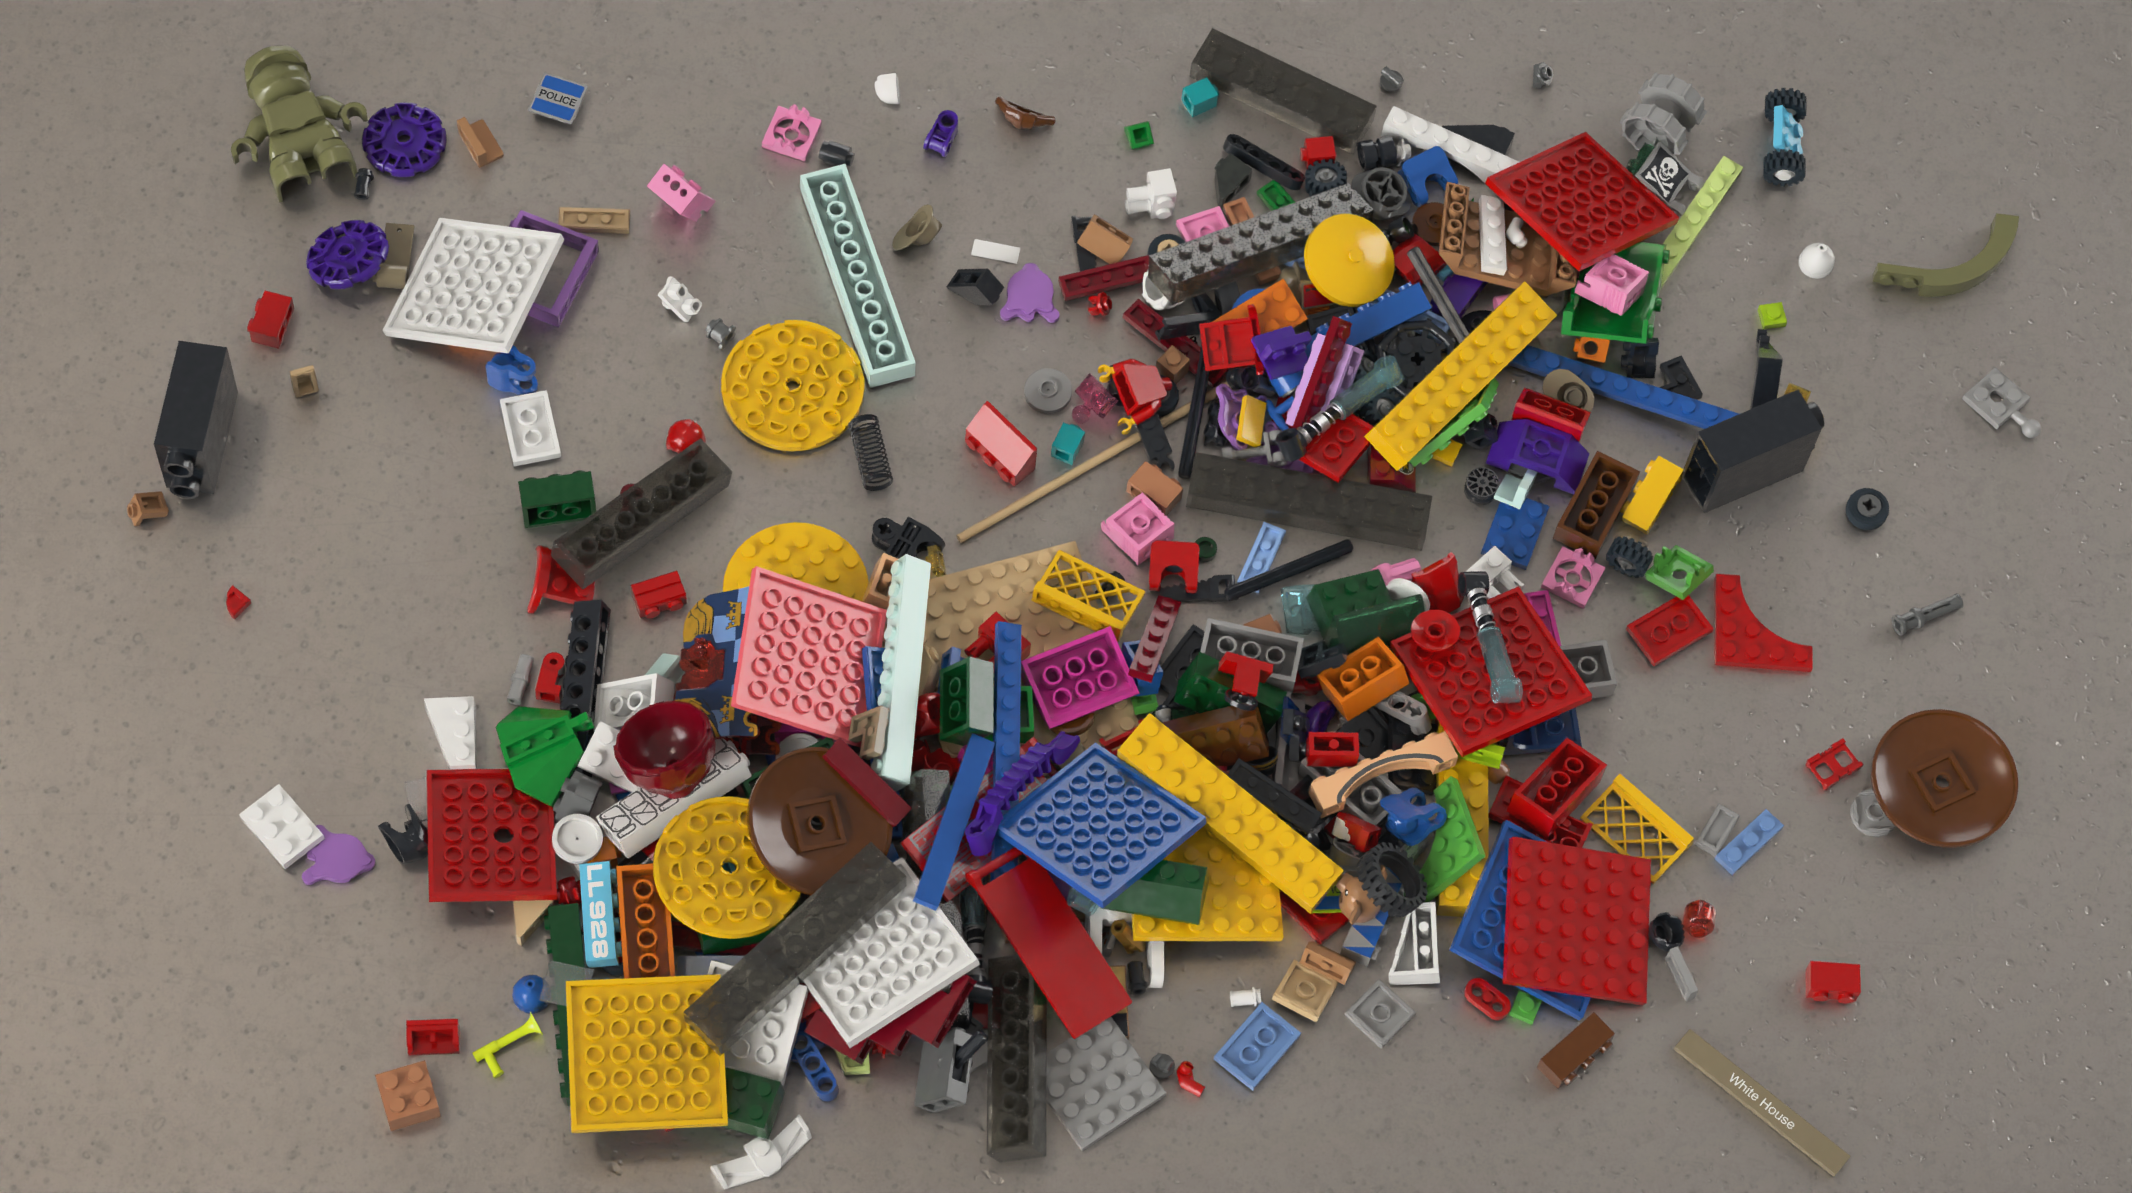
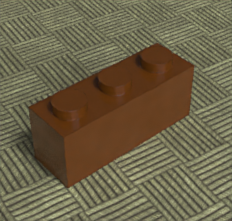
M1593 1012L1543 1056L1537 1068L1557 1089L1563 1084L1568 1086L1577 1078L1578 1075L1576 1073L1581 1068L1584 1070L1588 1069L1595 1062L1594 1057L1599 1052L1604 1054L1613 1046L1611 1041L1615 1033Z

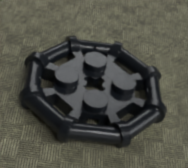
M1432 319L1402 322L1392 327L1379 344H1375L1374 350L1377 353L1379 381L1384 382L1403 398L1413 389V385H1417L1442 361L1441 352L1447 350L1448 355L1456 347L1457 340L1455 337L1452 338L1431 322ZM1423 330L1421 336L1408 337L1406 331ZM1430 332L1443 343L1437 346L1434 340L1427 338L1428 333ZM1398 336L1401 342L1396 349L1390 348L1389 345ZM1415 355L1423 358L1420 366H1416V362L1411 361ZM1386 356L1393 358V369L1388 370ZM1395 375L1401 376L1408 383L1407 386L1404 387L1393 377Z

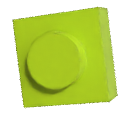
M1782 302L1759 305L1757 310L1763 329L1786 327L1787 319Z

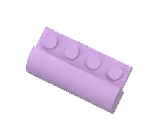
M1318 333L1316 340L1312 344L1310 357L1304 366V373L1300 384L1296 388L1295 398L1291 408L1288 410L1285 424L1290 426L1294 424L1325 335ZM1345 343L1342 350V358L1337 364L1334 380L1329 386L1326 401L1321 411H1325L1327 406L1333 401L1338 402L1350 392L1364 350Z

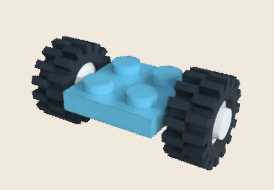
M1781 88V91L1774 89V92L1770 91L1765 96V117L1770 122L1774 121L1773 147L1776 150L1773 151V154L1768 153L1764 157L1763 176L1768 183L1773 182V185L1776 186L1778 184H1781V186H1785V184L1793 186V183L1797 185L1799 181L1802 182L1806 174V159L1804 158L1801 146L1803 128L1799 122L1800 119L1804 120L1806 116L1807 97L1804 93H1800L1798 89L1794 91V88H1789V90Z

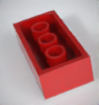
M1566 738L1514 792L1507 811L1548 839L1600 783L1607 764L1569 738Z

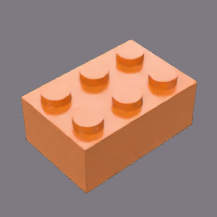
M1379 637L1349 654L1342 666L1335 669L1328 668L1317 675L1323 693L1347 721H1350L1410 684L1403 664Z

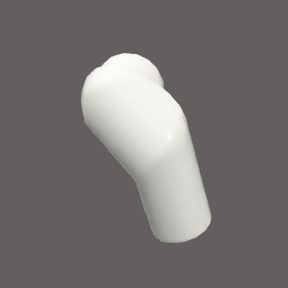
M1519 217L1513 218L1506 231V236L1512 244H1516L1517 248H1523L1528 241L1524 237L1525 234L1521 231L1524 223Z

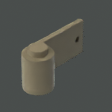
M386 223L385 234L386 240L389 243V251L386 261L380 264V270L372 277L373 282H377V287L404 289L409 277L414 225Z

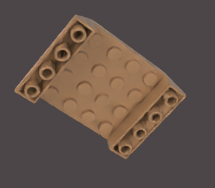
M1447 182L1439 255L1454 274L1516 289L1525 281L1541 296H1548L1575 287L1577 269L1524 220L1521 231L1525 234L1524 237L1527 238V244L1523 248H1517L1516 244H1512L1509 241L1506 231L1513 218L1521 217L1516 212L1505 209L1507 270L1504 276L1481 272L1479 203L1469 201L1470 187Z

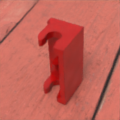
M458 1019L406 1020L408 1055L460 1054V1027Z

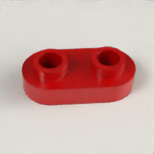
M1474 978L1467 983L1464 994L1472 1005L1493 1020H1502L1508 1015L1511 1003L1507 996L1482 978ZM1478 990L1480 991L1481 995L1475 996L1473 994V991ZM1493 1006H1499L1501 1011H1495Z

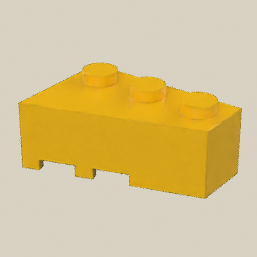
M1659 455L1655 461L1651 459L1647 465L1645 472L1648 474L1644 481L1639 480L1634 487L1633 493H1635L1632 501L1627 500L1621 509L1623 514L1622 521L1646 535L1658 519L1667 500H1670L1676 485L1680 484L1683 479L1684 469Z

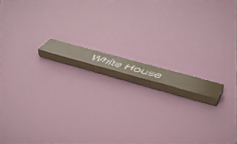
M1691 1029L1687 1031L1673 1050L1833 1177L1836 1176L1851 1157Z

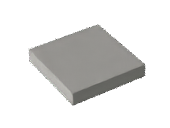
M1380 979L1345 1012V1016L1381 1049L1416 1015V1012Z

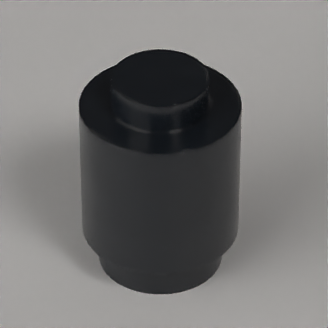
M830 140L829 142L824 141L822 143L818 158L832 166L846 164L847 167L852 165L855 153H852V147Z

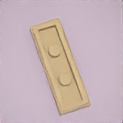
M559 207L558 225L576 232L629 234L630 209Z

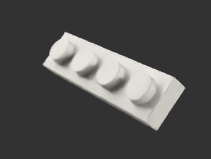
M1481 195L1479 199L1481 272L1504 276L1507 270L1504 201L1501 198Z

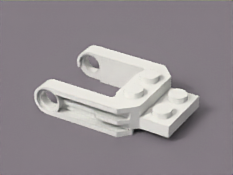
M1094 903L1085 914V930L1102 954V925L1111 927L1115 920L1124 919L1132 927V915L1130 913L1101 909L1100 906ZM1147 941L1149 988L1163 987L1164 941Z

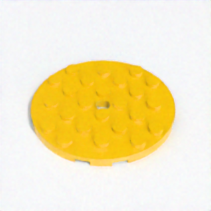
M784 320V323L773 325L768 323L753 330L752 334L740 340L734 346L725 361L722 371V400L727 414L734 425L751 440L768 448L781 451L810 450L835 440L849 428L848 423L857 417L862 406L864 376L857 354L852 347H849L842 340L839 334L817 323L803 320ZM791 381H795L800 387L790 391L786 385Z
M793 522L768 527L748 538L736 550L728 563L723 580V592L748 587L750 585L752 569L756 566L861 602L869 580L862 559L844 538L818 525Z
M728 796L709 798L694 803L678 816H674L664 828L656 845L653 859V876L658 894L667 909L679 921L699 933L726 939L745 938L763 933L780 923L792 911L800 898V892L789 888L777 880L764 867L756 855L747 826L749 799ZM729 862L733 863L737 869L730 873L724 870L722 866Z

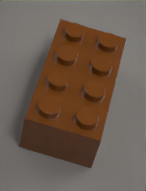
M1597 451L1556 527L1553 539L1573 549L1582 548L1584 554L1587 555L1590 552L1594 559H1596L1619 517L1621 509L1628 500L1640 471Z
M1229 706L1162 722L1215 766L1234 765L1238 758L1248 762L1269 757V740L1258 706L1252 711Z

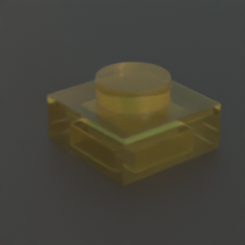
M937 545L927 547L928 556L925 557V561L931 563L930 570H932L936 577L946 575L944 557Z

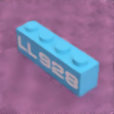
M610 861L579 864L588 968L619 965L618 957H622V943L617 942V933L621 932L620 917H615V908H619L618 893H614L613 884H617V871L612 869Z

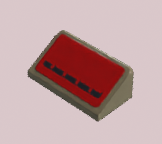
M1310 279L1299 281L1294 297L1303 310L1337 304L1324 297L1315 288Z

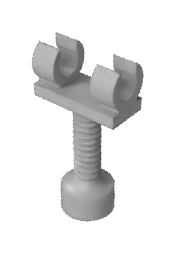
M1282 431L1263 432L1265 445L1258 448L1253 447L1236 451L1231 446L1223 447L1224 467L1234 465L1237 459L1261 455L1267 456L1269 468L1286 465L1287 461L1284 460L1281 451L1273 454L1270 451V445H1278L1276 436Z

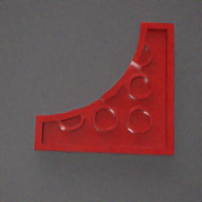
M1716 574L1714 578L1715 665L1811 672L1813 669L1812 646L1788 641L1766 628L1755 617L1744 598L1740 575Z

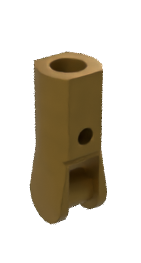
M1124 919L1115 920L1112 923V934L1123 945L1128 954H1133L1136 950L1139 952L1145 951V941H1133V929Z

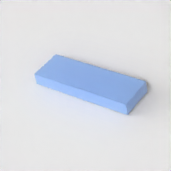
M1263 522L1237 583L1270 570L1286 530Z

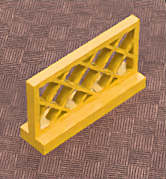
M1058 550L1041 580L1036 583L1031 601L1095 632L1111 626L1116 640L1119 642L1125 627L1143 599L1145 591ZM1059 560L1068 562L1071 569L1060 571L1057 565ZM1086 571L1092 575L1093 579L1081 582L1078 573ZM1074 574L1077 583L1065 585L1062 576ZM1058 578L1060 587L1053 588L1045 583L1049 579ZM1109 582L1113 584L1114 590L1103 592L1100 583ZM1096 585L1098 593L1087 596L1084 587ZM1080 589L1082 597L1073 598L1069 596V590ZM1130 592L1137 597L1134 601L1124 602L1122 594ZM1117 595L1120 604L1108 606L1105 597ZM1101 599L1104 607L1096 609L1090 605L1089 601ZM1123 609L1125 614L1123 621L1113 617L1111 612Z
M1621 774L1613 780V783L1580 817L1582 822L1593 824L1591 830L1618 854L1630 856L1627 853V844H1641L1642 856L1636 857L1660 860L1659 871L1654 876L1651 874L1650 882L1653 885L1693 845L1694 838ZM1612 792L1616 793L1621 798V806L1607 807L1606 798ZM1602 802L1604 803V807H1598ZM1625 810H1635L1639 814L1640 822L1625 823ZM1604 811L1605 824H1594L1588 817L1593 812ZM1607 811H1622V823L1608 824ZM1653 826L1658 830V839H1644L1643 827ZM1626 827H1640L1641 839L1626 840ZM1608 828H1623V840H1612L1608 836ZM1661 834L1664 835L1666 838L1661 839ZM1659 843V856H1645L1644 844ZM1662 843H1673L1678 850L1674 855L1662 856ZM1620 844H1623L1624 850L1619 846Z

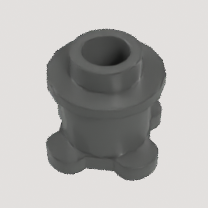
M721 318L713 319L706 327V337L720 344L718 348L723 350L735 337L736 327L734 325L728 327Z

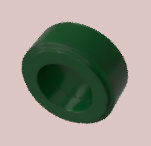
M1209 537L1198 538L1195 543L1200 548L1199 561L1209 562L1213 560L1217 553L1216 542Z

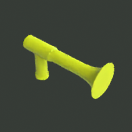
M530 1012L528 1021L521 1027L477 1049L472 1054L477 1063L485 1059L493 1073V1077L497 1078L503 1075L504 1071L500 1068L493 1055L494 1053L527 1034L536 1032L543 1035Z

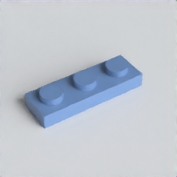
M1765 809L1716 855L1715 860L1733 876L1783 829L1784 825Z

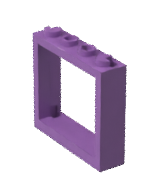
M520 210L518 216L511 220L509 227L560 233L564 238L563 245L581 251L552 308L549 309L533 303L528 313V316L559 328L599 253L598 240Z

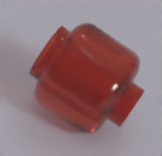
M1704 900L1688 903L1684 908L1683 928L1685 931L1696 938L1705 937L1713 932L1716 920L1714 906Z

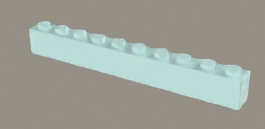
M908 554L899 558L891 566L892 580L888 591L890 600L886 612L888 620L884 633L886 649L882 654L884 671L880 675L881 694L877 701L878 706L882 705L889 708L888 726L885 732V747L882 755L875 757L871 768L896 792L910 784L931 563Z

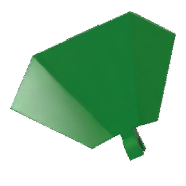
M518 706L497 724L496 731L501 743L500 747L517 790L551 807L554 806L562 792L561 788L566 777H571L584 754L576 732L594 728L593 721L587 712L571 719V712L566 710Z

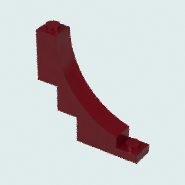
M964 974L951 983L949 994L942 990L936 992L851 1048L846 1044L827 1015L820 1010H816L815 1014L808 1018L806 1022L807 1028L804 1032L861 1065L874 1043L899 1057L912 1035L939 1048L976 981Z

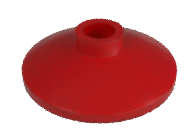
M1427 610L1420 613L1413 620L1411 635L1419 647L1431 652H1442L1452 648L1457 643L1460 637V626L1455 617L1448 612Z

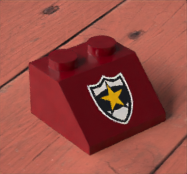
M1371 444L1367 449L1368 492L1415 494L1416 466L1414 467L1408 462L1396 471Z

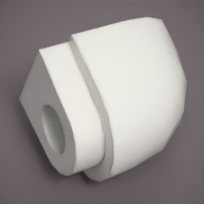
M896 73L878 76L875 82V90L880 100L887 104H900L899 81Z

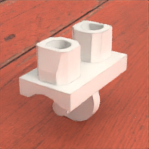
M674 277L667 278L665 287L658 294L662 299V305L666 309H671L683 322H688L691 316L697 314L702 306L699 299L694 298L688 292V288L683 283H679Z

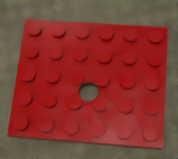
M509 769L427 770L429 902L557 900L556 858L552 845L554 806L551 807L517 790ZM499 829H508L514 837L507 843H501L494 838V835L497 834Z

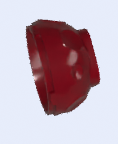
M673 700L655 703L638 711L624 723L617 735L616 745H613L620 768L627 779L634 785L650 793L678 799L690 794L709 773L711 761L715 754L716 742L709 717L702 710L691 703Z

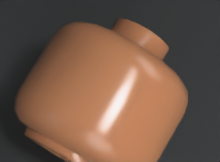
M1501 760L1499 769L1488 766V779L1493 784L1502 783L1505 776L1510 775V768L1503 760Z

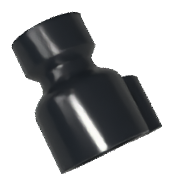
M1402 216L1391 222L1388 229H1382L1381 231L1391 246L1394 241L1402 243L1414 237V233L1418 232V227L1416 224H1411L1407 217Z

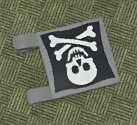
M1658 142L1635 175L1678 216H1682L1685 213L1686 207L1674 200L1685 182L1691 191H1695L1697 188L1701 189L1704 185V180L1693 174L1662 142Z

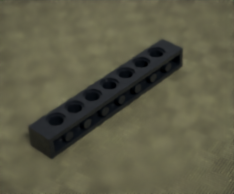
M602 599L574 602V609L570 614L572 626L571 633L568 635L569 652L565 658L567 669L566 678L563 679L564 695L560 703V710L570 711L571 719L587 712L593 724L597 685L603 684L611 609ZM594 728L576 732L584 752L594 734ZM578 765L576 766L575 770L571 775L572 777L574 772L578 771L582 774L592 777L591 773L579 768Z

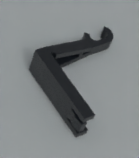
M1185 264L1180 274L1186 283V288L1197 313L1163 318L1164 326L1162 329L1155 331L1158 340L1200 334L1199 324L1212 322L1222 316L1217 306L1200 284L1203 280L1200 278L1195 280L1190 276L1189 273L1194 264Z
M1758 329L1756 346L1758 348V358L1750 409L1772 401L1778 395L1783 358L1769 343L1770 336H1767L1766 329Z

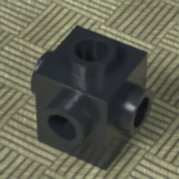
M1488 413L1479 422L1472 421L1468 425L1470 428L1463 434L1465 443L1481 450L1498 441L1497 420L1495 416Z

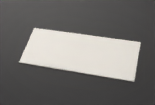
M975 239L971 255L1017 264L1020 248Z

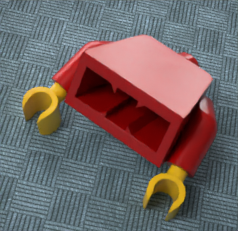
M1135 359L1115 363L1113 367L1104 364L1098 368V373H1108L1099 377L1100 382L1106 383L1110 381L1112 375L1127 416H1132L1130 419L1121 418L1118 421L1117 426H1120L1122 423H1126L1129 426L1121 432L1123 435L1128 434L1131 431V426L1135 423L1139 425L1151 418L1161 407V401L1167 396V391H1170L1172 388L1170 378H1161L1157 367L1146 365Z

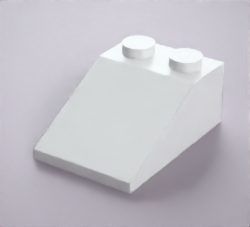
M655 673L598 684L593 731L595 732L600 721L621 730L624 723L638 711L655 703L673 701L675 683Z

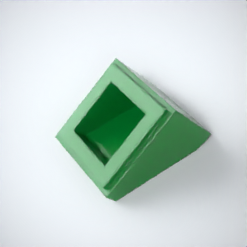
M1149 121L1124 127L1131 149L1154 144Z

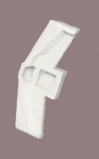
M798 1114L772 1141L770 1138L757 1137L744 1145L747 1156L712 1165L711 1170L724 1190L760 1178L771 1177L781 1171V1168L812 1138L810 1130Z

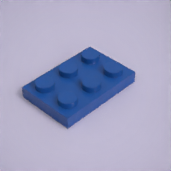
M1526 498L1522 507L1517 509L1500 501L1481 554L1485 555L1491 548L1496 546L1512 561V566L1526 570L1550 506Z

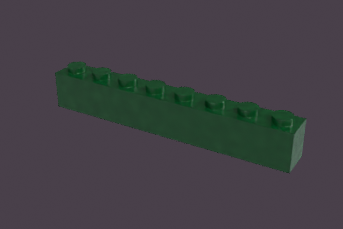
M578 903L548 906L549 915L544 916L545 931L550 930L551 939H546L547 954H552L553 962L548 963L550 978L555 977V986H551L552 1002L557 1001L558 1010H553L554 1026L559 1025L560 1034H555L556 1049L562 1050V1058L557 1059L559 1074L564 1073L565 1081L560 1083L561 1098H566L567 1106H570L566 981L586 980Z

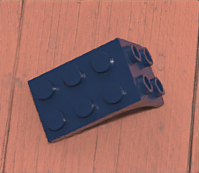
M1576 708L1498 741V746L1505 747L1503 756L1554 752L1566 738L1582 747Z

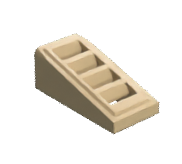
M313 365L290 371V379L295 397L298 398L319 391Z

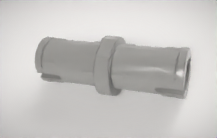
M520 655L515 673L511 676L512 684L507 697V701L511 704L521 705L526 686L530 684L531 679L529 675L534 662V658L530 655Z

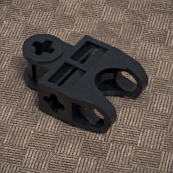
M907 517L903 525L889 518H880L873 524L872 543L874 546L885 551V554L897 559L905 554L918 558L917 554L921 551L931 552L933 550L942 552L946 546L938 534L910 517Z

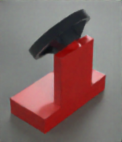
M1227 651L1219 662L1218 671L1234 675L1232 689L1226 690L1224 699L1239 709L1255 710L1258 706V700L1255 697L1257 696L1259 682L1265 684L1273 672L1274 664Z

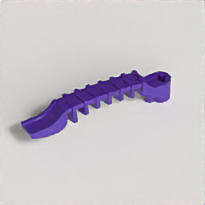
M1061 731L1048 744L1044 745L1037 742L1034 747L1028 748V752L1025 755L1022 754L1020 756V760L1017 763L1012 764V768L1009 771L1003 773L1004 776L1001 780H997L993 789L987 791L986 797L979 800L980 805L976 818L965 829L972 855L983 856L992 850L994 836L1003 819L1001 810H1009L1011 808L1009 801H1016L1018 799L1017 792L1026 790L1025 783H1033L1034 777H1041L1043 773L1051 772L1050 758L1055 764H1063L1080 743V736H1071Z

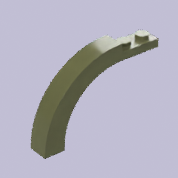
M1996 213L1991 223L1990 237L1987 245L1974 258L1961 265L1945 269H1923L1877 263L1873 273V282L1882 285L1892 284L1905 288H1919L1918 296L1941 297L1967 291L1984 282L2002 264L2016 236L2019 216Z

